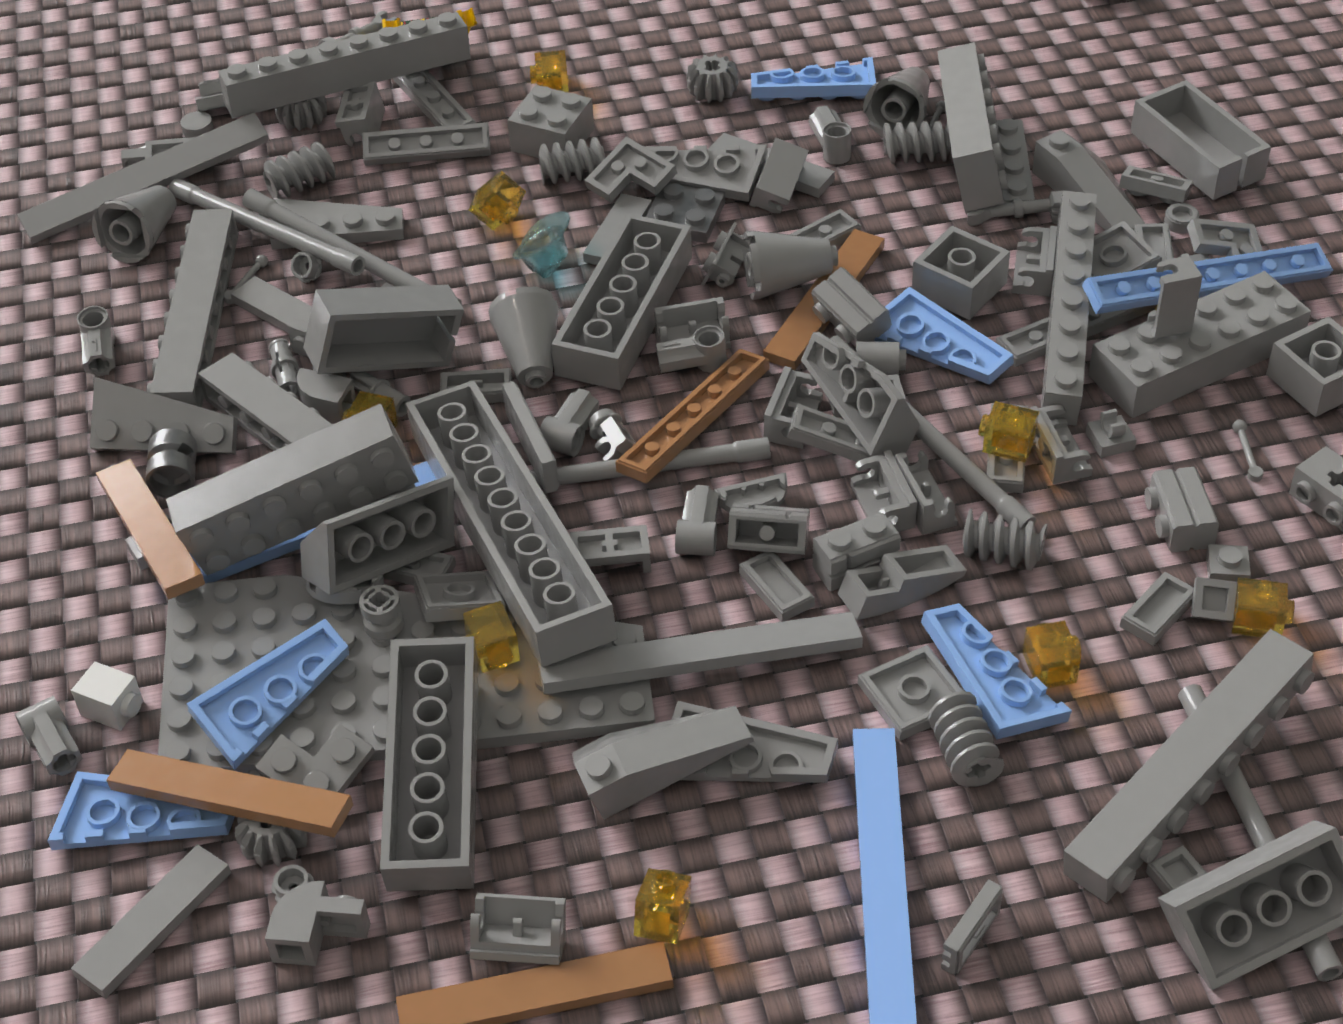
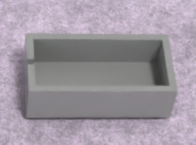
M1187 80L1135 100L1130 132L1184 177L1192 180L1193 184L1212 200L1236 191L1237 186L1243 188L1265 178L1271 146Z
M449 285L316 289L303 348L317 374L449 366L456 342L452 335L458 334L464 308Z

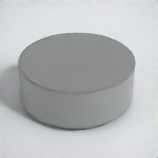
M202 111L188 113L180 121L182 132L187 138L200 136L214 128L211 116Z
M1172 204L1166 209L1164 223H1169V230L1175 233H1188L1187 226L1192 218H1199V211L1190 204Z

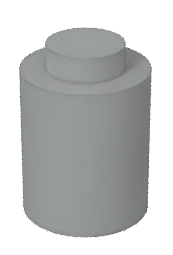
M856 341V352L860 358L886 375H899V370L906 371V349H900L899 342Z

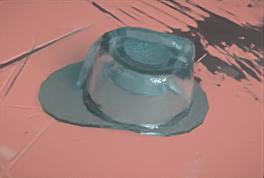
M565 211L555 212L538 221L527 232L519 248L513 253V258L521 259L529 270L538 272L543 278H549L568 255L564 232L570 221L569 213Z

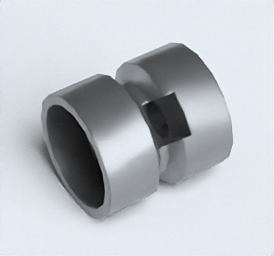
M170 428L160 430L150 438L145 482L153 494L169 498L194 487L197 444L196 440L189 433L180 429Z

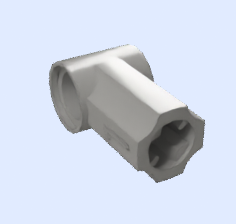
M827 105L816 107L813 114L809 115V125L823 148V159L830 164L836 165L848 162L851 158V126L841 122L835 110L829 109Z
M89 306L81 310L77 315V322L81 332L83 367L85 372L92 373L96 377L109 375L111 369L116 367L114 354L116 337L107 310L101 306Z
M714 325L700 327L695 331L693 337L655 344L661 373L697 366L700 370L709 373L716 371L727 361L725 334L720 327Z
M579 388L576 392L570 393L555 417L547 416L543 420L540 430L550 450L572 457L579 453L584 442L585 430L589 426V419L599 410V401L591 395L590 391Z
M696 485L695 488L687 491L682 520L678 519L676 526V554L715 556L719 493L714 492L710 486Z
M54 696L15 713V717L30 747L34 745L49 775L59 774L64 776L76 770L77 764L83 758L68 731V723Z

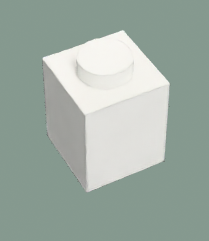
M95 661L71 690L80 716L119 731L122 730L130 718L139 712L141 704L144 702L135 676Z

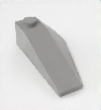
M1062 130L1035 142L1032 173L1055 191L1064 190L1097 194L1095 222L1103 229L1107 230L1122 221H1125L1133 230L1134 224H1145L1124 190L1119 188L1118 181L1104 160Z
M813 332L801 361L869 455H881L883 451L891 450L892 454L906 453L920 424L885 373L820 332Z
M732 706L608 733L572 752L574 765L589 797L605 820L753 742L754 739L737 707Z

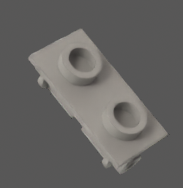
M735 221L728 233L721 231L713 246V249L718 252L716 254L711 251L706 259L702 270L706 271L707 274L701 285L704 286L708 278L723 288L734 282L735 276L743 262V249L749 248V240H743V235L733 232L737 225Z

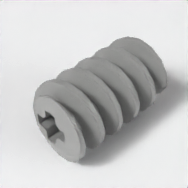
M923 121L918 131L915 123L909 122L905 131L902 123L897 122L893 132L890 125L884 123V156L888 155L891 164H895L898 154H901L904 163H908L910 154H914L917 163H920L924 153H927L930 162H934L936 153H940L942 161L946 162L950 152L948 123L944 130L941 122L935 121L932 130H930L928 122Z
M593 137L590 147L587 146L584 139H580L577 149H575L571 140L567 141L564 151L558 142L553 143L552 152H549L545 144H541L539 165L543 186L546 176L550 177L553 184H557L559 174H562L566 183L570 182L572 172L575 173L579 181H582L584 171H587L590 175L605 159L604 148L600 145L598 139Z
M314 142L311 144L310 149L306 146L301 147L299 154L296 151H290L287 154V158L280 155L277 156L275 162L272 160L265 161L263 177L272 198H279V190H282L289 197L291 196L290 186L293 185L300 193L303 191L302 181H305L310 188H313V177L316 176L321 183H325V172H328L332 178H335V168L324 146L319 142Z
M970 508L963 533L964 555L970 558L978 548L980 560L986 561L993 551L995 563L1002 564L1006 556L1009 555L1011 567H1017L1022 558H1024L1026 570L1032 571L1041 559L1048 524H1044L1038 534L1035 533L1033 521L1029 520L1024 530H1020L1018 518L1014 517L1010 525L1005 527L1003 515L999 514L993 524H990L986 511H983L976 521L973 518L972 508Z
M966 691L951 693L936 702L930 710L928 720L931 728L934 730L935 738L939 742L946 764L950 768L953 780L962 786L978 787L990 783L1002 773L1004 760L998 758L1000 755L998 746L993 744V735L988 731L986 720L982 718V711L977 706L975 695Z

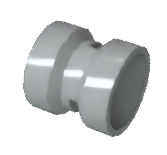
M374 585L364 590L360 596L359 605L366 634L376 640H389L399 635L404 627V619L400 609L401 604L398 592L388 585Z

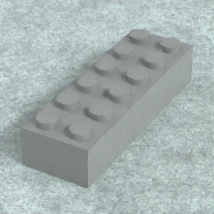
M975 42L939 50L937 52L952 158L964 210L968 212L1004 204L1002 190L1008 189L984 53L977 54Z
M627 213L551 344L555 376L616 390L622 389L655 327L654 308L667 305L692 258L691 226Z
M1263 271L1198 299L1191 332L1154 339L1151 334V327L1154 326L1155 321H1146L1094 343L1088 376L1131 418H1135L1270 358L1274 342L1308 326L1311 310L1266 271Z
M378 404L171 496L166 501L176 535L208 576L316 528L323 521L364 507L419 481L406 447L382 404Z
M474 636L391 639L380 871L387 892L474 888L479 670Z

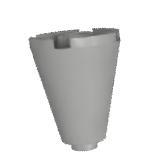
M918 67L906 68L876 82L869 89L865 96L863 110L867 114L868 124L871 129L883 137L884 123L890 125L892 132L897 122L902 123L905 131L909 122H914L917 130L920 129L921 123L926 117L930 86L929 77L924 70Z
M155 185L104 202L92 217V231L97 243L101 248L105 245L112 252L110 256L115 260L124 263L139 262L149 255L175 212L177 206L176 199L169 189L161 185Z
M745 231L743 234V240H749V248L743 249L747 287H754L756 291L750 294L752 300L761 299L831 274L833 266H838L836 245L831 246L828 239L760 231Z
M539 287L516 288L517 294L506 297L504 292L491 302L488 311L489 318L519 383L530 388H539L545 385L553 376L551 344L557 333L559 307L557 300L553 299L552 293Z

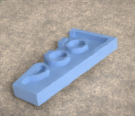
M873 57L862 58V64L850 66L848 60L835 62V68L822 69L818 64L809 65L799 73H794L790 68L751 73V99L758 98L762 101H771L775 98L803 100L806 97H820L831 100L846 96L864 99L869 89L876 83Z
M908 287L885 306L889 310L892 325L881 336L874 339L876 342H899V348L906 349V353L989 385L1014 364L1012 353L911 287Z
M959 603L924 611L921 620L922 625L964 690L975 695L977 706L982 711V718L986 720L996 740L1068 722L1072 710L1062 701L1059 703L1053 701L1046 694L1048 687L1037 677L1030 679L1018 667L1019 660L1009 650L1005 652L999 649L992 642L993 635Z
M323 619L188 702V712L235 770L349 655V646L329 622Z
M77 771L47 841L51 850L228 835L235 816L110 790L106 781L109 775Z

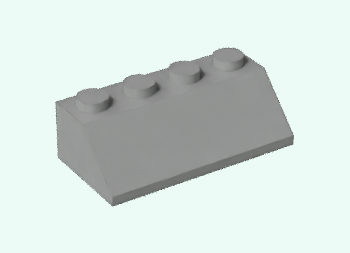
M447 475L323 521L300 542L302 578L327 594L332 595L455 546L454 477Z
M1313 820L1157 898L1176 940L1211 990L1343 925V841L1336 827Z

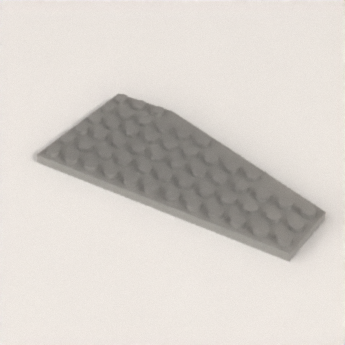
M285 574L210 582L169 599L158 755L249 774L248 771L256 770L255 766L281 734L312 756H315L336 728L342 724L374 747L375 753L368 762L385 760L391 639L376 640L366 634L359 603L337 605L319 601L306 591V580L300 576ZM396 590L400 599L404 627L400 634L392 639L474 636L479 661L477 750L605 736L608 733L655 723L650 679L544 694L537 658L508 606H505V617L426 622L416 593ZM326 619L349 646V655L234 770L188 712L187 703L318 622ZM615 622L618 639L596 648L644 642L643 626Z

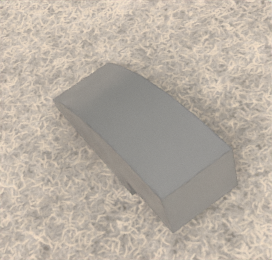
M947 545L887 553L883 555L879 566L847 570L837 594L853 613L856 620L882 615L922 600L965 576L967 569Z

